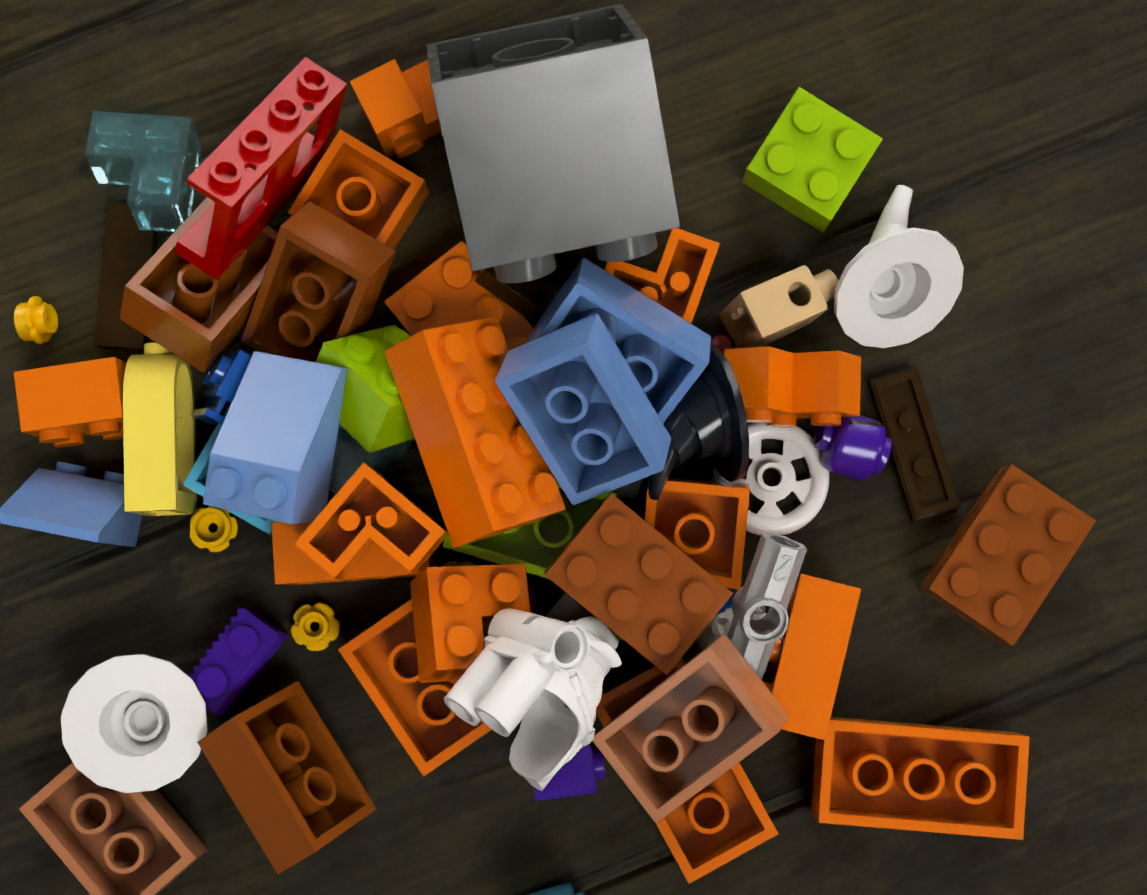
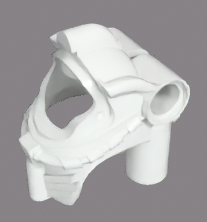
M506 608L494 615L489 625L488 636L484 638L485 649L444 697V702L465 722L477 726L482 721L490 729L504 737H508L521 721L520 729L511 745L509 761L512 768L519 775L523 776L533 787L543 791L557 771L570 761L582 747L587 746L594 739L595 728L593 724L596 719V707L602 696L604 677L611 667L615 668L622 664L618 653L615 651L618 646V639L596 617L588 616L576 621L564 622L518 609Z

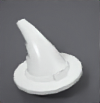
M905 185L896 186L881 213L869 244L864 246L846 265L835 288L834 313L844 333L864 346L889 348L910 343L930 332L951 311L962 290L964 266L954 244L937 231L907 228L913 190Z
M147 654L114 656L90 668L70 689L61 714L63 745L74 766L97 785L123 793L154 791L180 778L199 757L201 748L197 742L206 736L208 730L206 703L193 679L172 662Z

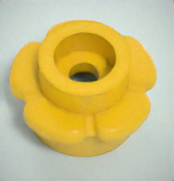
M32 296L28 302L20 303L16 306L14 324L19 337L23 341H34L37 344H43L50 341L52 334L57 331L58 316L51 304L43 302L39 296Z
M208 506V508L201 507L191 516L190 538L198 548H208L210 552L223 551L229 547L230 539L235 538L237 535V520L229 515L230 512L225 509ZM212 523L218 526L217 531L214 533L209 530V526Z
M319 602L314 606L305 604L298 608L293 615L295 623L291 626V635L294 641L299 645L304 644L309 651L326 649L329 645L328 643L336 640L340 632V623L334 617V610L329 605ZM313 622H317L320 626L316 632L310 628Z

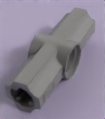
M774 533L761 534L745 584L736 592L732 599L731 608L734 616L727 634L729 640L761 681L775 641L781 638L788 628L789 617L786 609L807 552V548L803 544ZM770 606L768 613L762 619L750 620L751 614L758 607Z

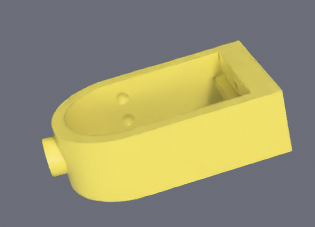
M156 342L144 344L143 355H131L128 358L124 372V512L144 516L193 515L197 510V493L183 486L185 479L196 462V420L190 416L195 409V393L191 367L189 363Z

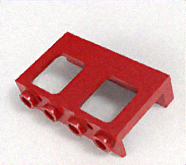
M305 57L187 178L186 184L214 202L177 240L175 253L218 280L312 175L332 143L347 83ZM308 106L311 107L313 110L308 111L305 110L303 107ZM318 121L315 135L313 136L307 131Z

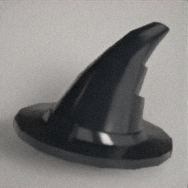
M710 344L709 364L663 423L671 437L664 470L648 476V495L652 500L656 501L660 498L674 467H679L690 457L699 460L710 456L720 476L729 482L737 481L745 476L749 463V432L743 399L729 361L719 347Z

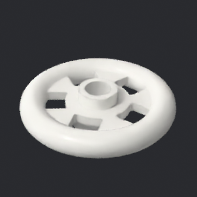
M767 423L747 424L749 432V459L752 460V463L748 467L746 479L741 478L733 482L749 484L750 492L757 499L764 501V505L757 514L748 510L746 531L756 535H761L762 533L790 534L807 525L822 508L829 489V471L821 465V450L814 448V438L800 427L778 428L768 427ZM777 439L783 441L782 455L776 453L762 454L761 440ZM804 457L809 468L810 478L796 481L795 470L790 462ZM713 465L712 480L729 482L720 476ZM766 469H775L780 474V482L777 486L771 487L764 483L762 475ZM793 492L801 504L793 511L783 515L776 502Z

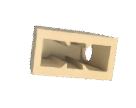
M803 265L739 293L718 315L734 343V348L763 347L810 324L828 310L826 302L835 298V288L839 281L830 269L813 276L810 269Z

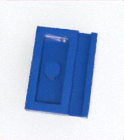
M237 350L221 355L219 359L217 358L203 374L200 381L207 386L201 396L207 399V402L203 408L194 409L190 416L207 425L223 424L225 417L220 415V412L224 405H231L252 356L242 350Z

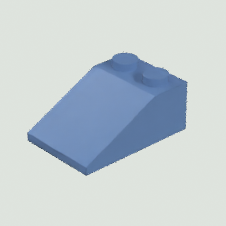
M254 351L210 452L203 504L288 524L313 522L327 506L347 368Z
M57 462L55 471L38 468L0 507L1 524L97 543L136 547L142 515L124 512V474L105 471L104 480L85 477L87 467Z

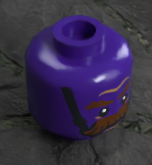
M860 415V417H841L840 426H819L814 438V448L821 450L820 462L823 468L856 481L866 480L873 473L879 474L884 469L890 455L892 443L891 438L886 437L885 427L882 423Z

